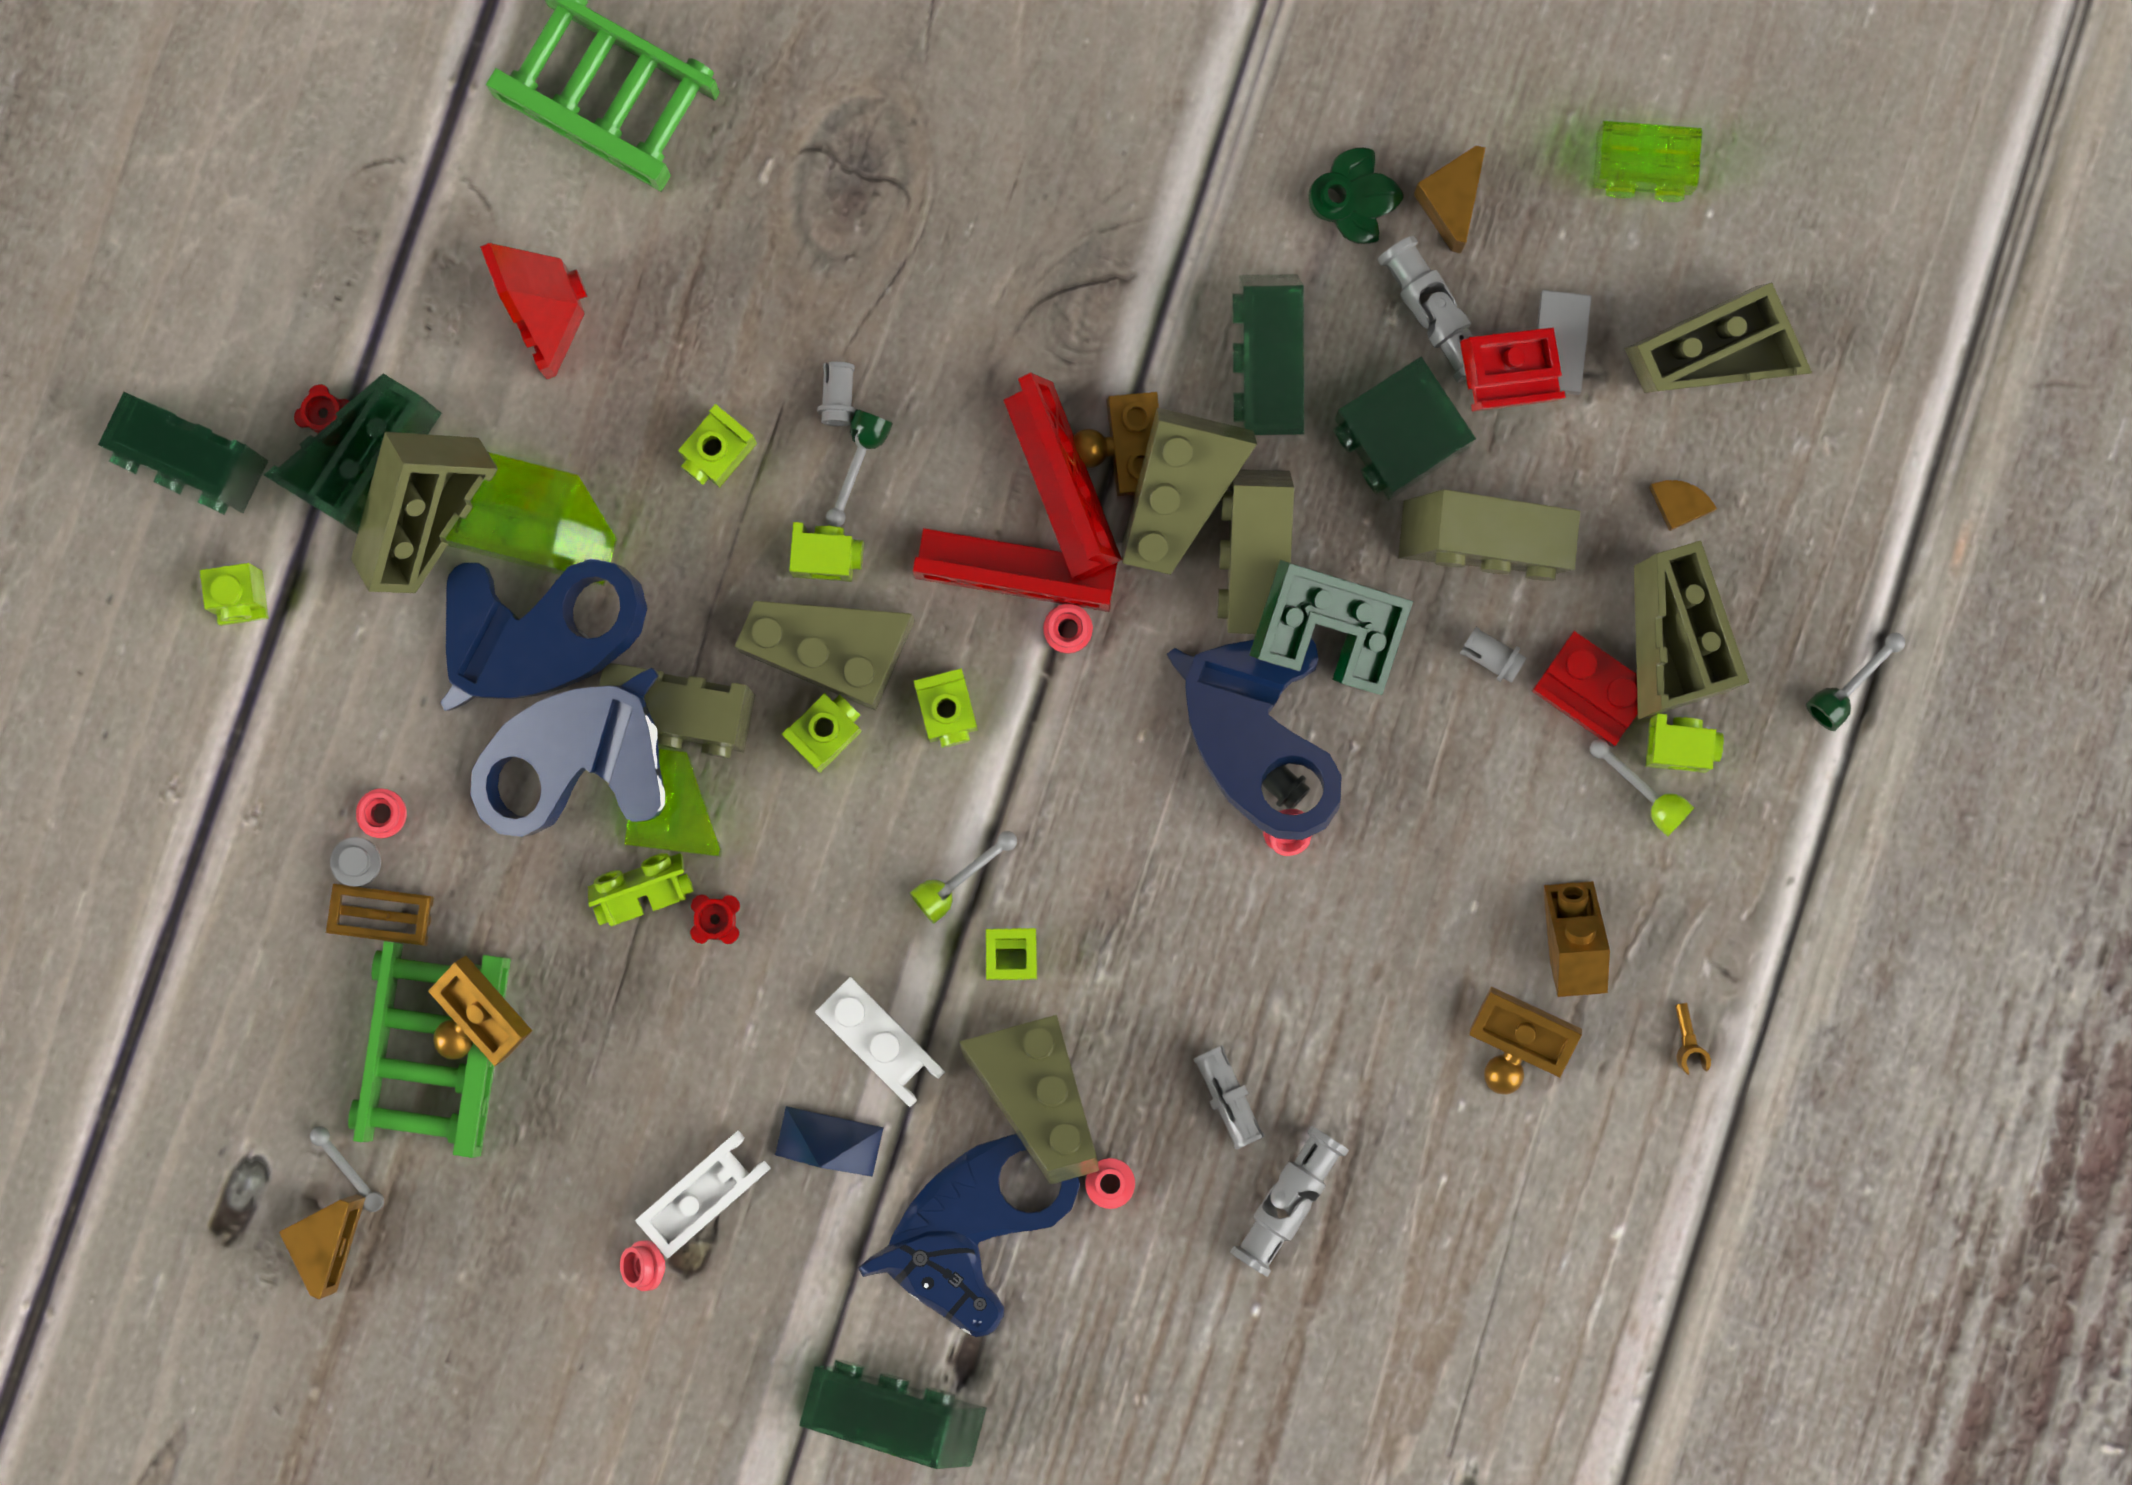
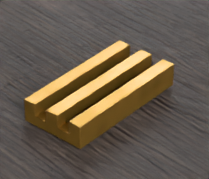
M333 884L326 933L427 946L429 937L427 936V931L431 923L430 910L433 907L434 897ZM345 895L419 905L418 915L346 906L341 905L342 897ZM340 915L415 924L416 932L415 934L338 925Z

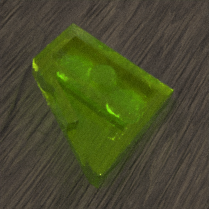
M658 749L660 770L665 790V806L660 815L653 820L638 822L627 820L624 845L721 857L722 848L711 823L709 811L703 794L700 791L689 754L681 751Z

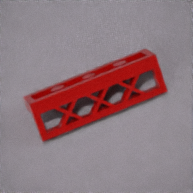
M1030 372L1018 378L1022 391L1003 401L1071 577L1081 580L1121 561L1122 558L1086 465L1076 450L1074 435L1054 383Z
M923 528L918 557H915L913 574L915 579L1058 604H1074L1082 608L1109 612L1118 562L1081 580H1077L1071 577L1063 553L1060 551Z

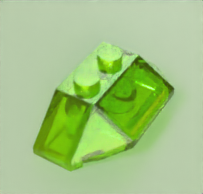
M490 452L488 453L498 470L491 481L484 479L470 501L473 508L465 519L459 517L445 538L448 542L447 546L559 575H562L569 566L591 558L611 562L617 541L615 534L579 475ZM598 581L594 583L605 586L606 581Z

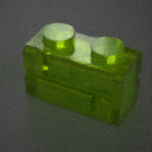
M1603 121L1596 137L1594 188L1606 189L1605 195L1612 198L1635 197V191L1655 193V199L1662 202L1683 201L1685 195H1692L1698 187L1702 128Z

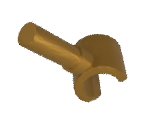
M1677 1004L1675 1007L1682 1035V1047L1676 1055L1678 1066L1689 1075L1687 1058L1690 1054L1699 1052L1701 1055V1065L1705 1071H1708L1711 1066V1058L1709 1053L1697 1044L1688 1004Z

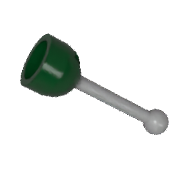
M856 409L851 421L850 434L858 447L835 507L826 514V521L830 526L840 527L844 524L846 519L844 508L866 451L883 445L893 425L892 422Z
M1899 633L1889 634L1886 637L1885 646L1842 689L1825 688L1816 693L1806 703L1807 710L1812 717L1826 729L1836 731L1850 715L1851 703L1848 697L1892 652H1899L1904 648V637Z

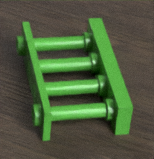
M545 0L547 6L553 9L554 12L518 71L513 70L509 76L495 68L486 83L489 91L497 100L662 192L671 177L666 164L662 162L665 158L662 151L698 91L716 101L720 91L715 79L712 78L714 72L693 58H689L685 63L586 7L587 0ZM573 20L596 33V36L560 95L555 94L550 99L536 91L539 85L535 81ZM613 44L637 56L638 60L602 119L597 117L593 123L578 115L581 109L577 105ZM655 68H658L681 82L645 143L639 141L635 147L620 138L623 134L620 127Z
M384 941L383 950L375 952L372 963V980H377L378 983L360 1099L352 1101L349 1111L348 1127L355 1130L353 1141H373L375 1128L446 1137L448 1143L454 1144L453 1155L469 1158L480 1157L495 1067L473 1043L468 1052L467 1064L460 1063L458 1068L386 1058L390 1028L434 1034L441 1023L452 1019L446 1015L394 1008L398 978L436 983L451 965L401 959L403 944ZM483 955L482 965L475 964V966L505 999L511 959ZM389 1078L453 1087L456 1093L462 1094L459 1114L453 1113L451 1118L378 1108L382 1079Z

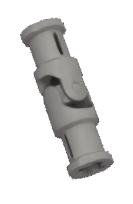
M1414 235L1409 236L1381 254L1377 261L1381 266L1388 267L1402 289L1400 293L1401 298L1418 322L1424 328H1427L1428 339L1433 347L1441 348L1456 371L1453 377L1458 383L1466 379L1460 340L1474 337L1469 329L1472 323L1467 315L1457 308L1456 301L1439 272L1431 270L1416 248L1418 243ZM1433 293L1422 305L1419 303L1420 296Z
M1313 1126L1308 1130L1310 1138L1295 1161H1288L1279 1176V1181L1271 1188L1253 1215L1255 1223L1240 1246H1233L1230 1251L1232 1255L1266 1277L1271 1272L1269 1265L1284 1241L1292 1240L1310 1211L1312 1202L1316 1201L1325 1189L1326 1185L1323 1181L1338 1157L1346 1156L1349 1151L1346 1147ZM1276 1208L1284 1209L1289 1217L1279 1219Z

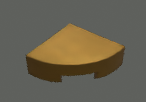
M1665 480L1649 486L1669 531L1712 513L1717 509L1705 492L1690 483L1678 480Z

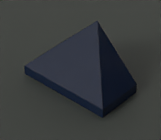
M786 1106L775 1155L819 1168L873 1177L884 1127Z

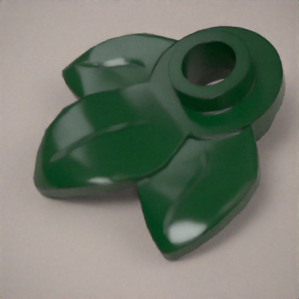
M1364 147L1350 149L1338 155L1332 163L1330 173L1319 176L1312 183L1308 199L1313 213L1322 220L1334 222L1344 238L1354 243L1371 244L1379 241V226L1376 218L1395 210L1403 200L1404 194L1393 179L1381 173H1374L1375 152ZM1328 189H1333L1339 194L1341 198L1340 203H1335L1329 198Z

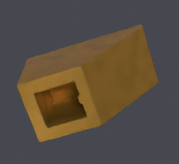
M1594 881L1544 885L1549 957L1557 996L1566 997L1608 993L1610 947Z

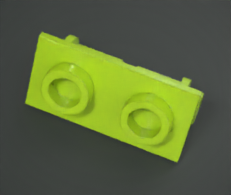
M667 853L657 854L644 860L641 863V867L623 874L620 870H614L597 877L594 880V884L588 886L589 907L595 906L593 910L598 924L601 926L609 923L610 927L644 915L638 898L647 895L653 911L686 900V894L694 892L688 873L683 874L682 854L678 853L670 857Z

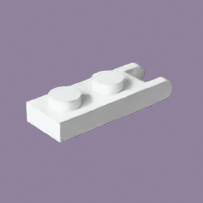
M849 977L815 1011L909 1107L917 1099L904 1085L923 1066L927 1068L931 1075L938 1079L945 1073L943 1068L852 977Z
M739 1130L635 1220L667 1259L771 1169L763 1161L756 1165L751 1173H748L730 1152L737 1148L745 1139Z

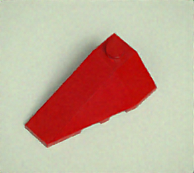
M493 243L480 246L502 303L513 323L517 324L526 347L534 346L536 353L532 355L539 371L546 379L555 377L585 315L580 299L588 296L578 270L575 269L569 272L562 259Z

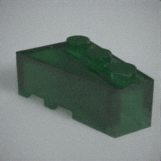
M1298 274L1239 275V293H1232V323H1240V343L1232 344L1233 373H1241V392H1233V422H1242V428L1253 430L1255 435L1304 434V285Z
M383 373L335 414L337 418L315 437L313 435L308 436L299 444L301 449L279 467L274 465L263 475L289 493L358 534L384 433L429 434L442 413L422 396Z
M123 392L98 443L100 447L112 453L108 462L133 474H137L139 467L156 473L153 480L155 484L179 495L184 487L201 494L197 503L222 515H225L228 507L244 513L268 463L267 459L246 444L234 439L230 441L213 433L207 427L197 423L195 425L168 410L126 392Z
M835 1359L833 1366H815L799 1426L934 1469L970 1467L972 1465L987 1407L955 1399V1394L944 1390L926 1387L924 1391L909 1387L910 1381L898 1376L880 1373L879 1378L863 1374L864 1366L845 1360Z

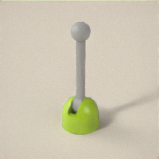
M1596 739L1591 743L1590 752L1595 758L1606 760L1653 803L1651 808L1652 820L1657 828L1667 837L1695 809L1693 805L1680 795L1664 794L1659 796L1610 752V746L1604 739Z
M1010 831L1002 832L994 846L948 882L944 883L937 879L927 880L910 892L912 899L925 916L935 924L951 909L953 903L952 890L1003 850L1010 851L1014 849L1017 845L1016 835Z

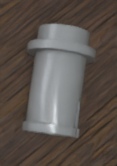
M846 362L824 363L822 405L817 407V413L822 415V424L848 426L851 424V417L854 416L856 411L852 407L853 372L855 371V366Z
M1477 626L1460 652L1461 655L1469 657L1499 675L1496 679L1499 682L1504 678L1512 683L1527 657L1519 653L1521 648L1516 646L1513 650L1484 633Z

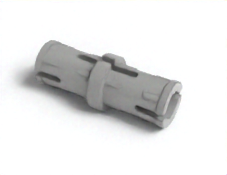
M1222 1045L1193 1060L1197 1063L1213 1097V1100L1209 1101L1213 1110H1219L1233 1140L1234 1148L1237 1150L1265 1137V1135L1261 1132L1245 1097L1249 1094L1246 1085L1240 1086Z

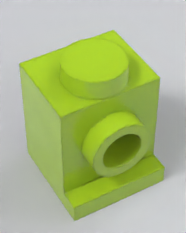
M714 404L709 410L708 416L678 451L685 459V462L681 465L683 470L701 485H704L709 479L720 488L757 445V441L753 434L718 405ZM711 439L719 440L722 444L720 452L716 455H707L704 452V446Z
M793 522L789 572L793 578L852 582L853 569H862L864 541L855 540L852 536H845L844 528L815 526L814 533H807L804 523Z
M250 563L199 570L204 609L217 615L219 626L269 619L263 571Z
M962 668L914 680L930 743L940 740L941 748H946L970 741L969 733L978 731ZM944 700H950L956 705V712L950 718H943L937 713L938 705Z
M824 693L782 735L821 773L862 732L854 723L861 715L840 694L832 701ZM822 719H828L834 725L833 732L827 737H820L815 731L816 724Z
M1657 713L1650 717L1645 767L1700 773L1708 772L1713 769L1714 762L1721 761L1724 735L1722 732H1716L1717 729L1703 728V720L1674 717L1673 725H1668L1667 714Z
M1036 928L986 929V980H1038Z

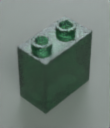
M1419 357L1340 408L1335 417L1338 426L1333 428L1343 448L1348 453L1355 450L1365 464V467L1361 469V473L1375 494L1382 491L1388 501L1471 448L1476 440V437L1422 357Z

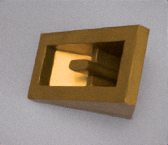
M1474 146L1420 181L1414 192L1415 198L1452 252L1462 253L1467 242L1486 147Z
M356 1194L338 1200L279 1232L310 1296L322 1299L337 1293L366 1197Z

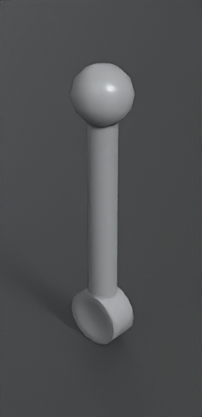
M321 1126L315 1127L310 1133L311 1142L316 1146H322L359 1193L366 1197L363 1206L367 1211L376 1212L380 1210L384 1205L383 1195L376 1191L372 1192L331 1143L328 1130Z

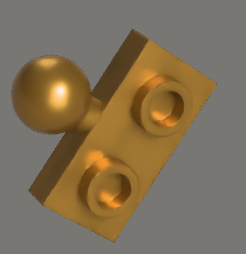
M1157 392L1108 396L1106 404L1110 437H1104L1103 434L1094 429L1080 430L1073 437L1076 450L1086 468H1094L1100 465L1106 457H1113L1117 496L1135 495L1157 407L1159 408Z
M466 955L454 962L428 991L452 1018L441 1023L433 1037L435 1049L441 1056L447 1059H460L466 1056L474 1043L495 1067L504 1061L533 1031Z
M1491 986L1470 1028L1469 1035L1504 1051L1503 1055L1495 1056L1487 1063L1484 1070V1079L1487 1086L1493 1092L1507 1095L1518 1090L1523 1083L1524 1070L1521 1065L1522 1061L1560 1078L1582 1036V1029Z

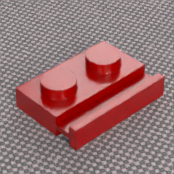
M1554 327L1474 336L1460 340L1468 390H1473L1475 403L1471 404L1472 412L1554 402L1566 398L1565 391H1560L1558 377H1561L1562 373Z
M1575 631L1571 633L1532 689L1533 693L1598 738L1607 741L1611 747L1617 745L1619 739L1638 714L1637 674Z

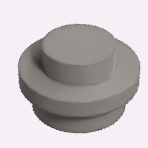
M350 837L338 843L334 848L330 858V867L335 878L344 885L361 887L372 882L378 875L381 867V856L377 847L369 840L360 837Z

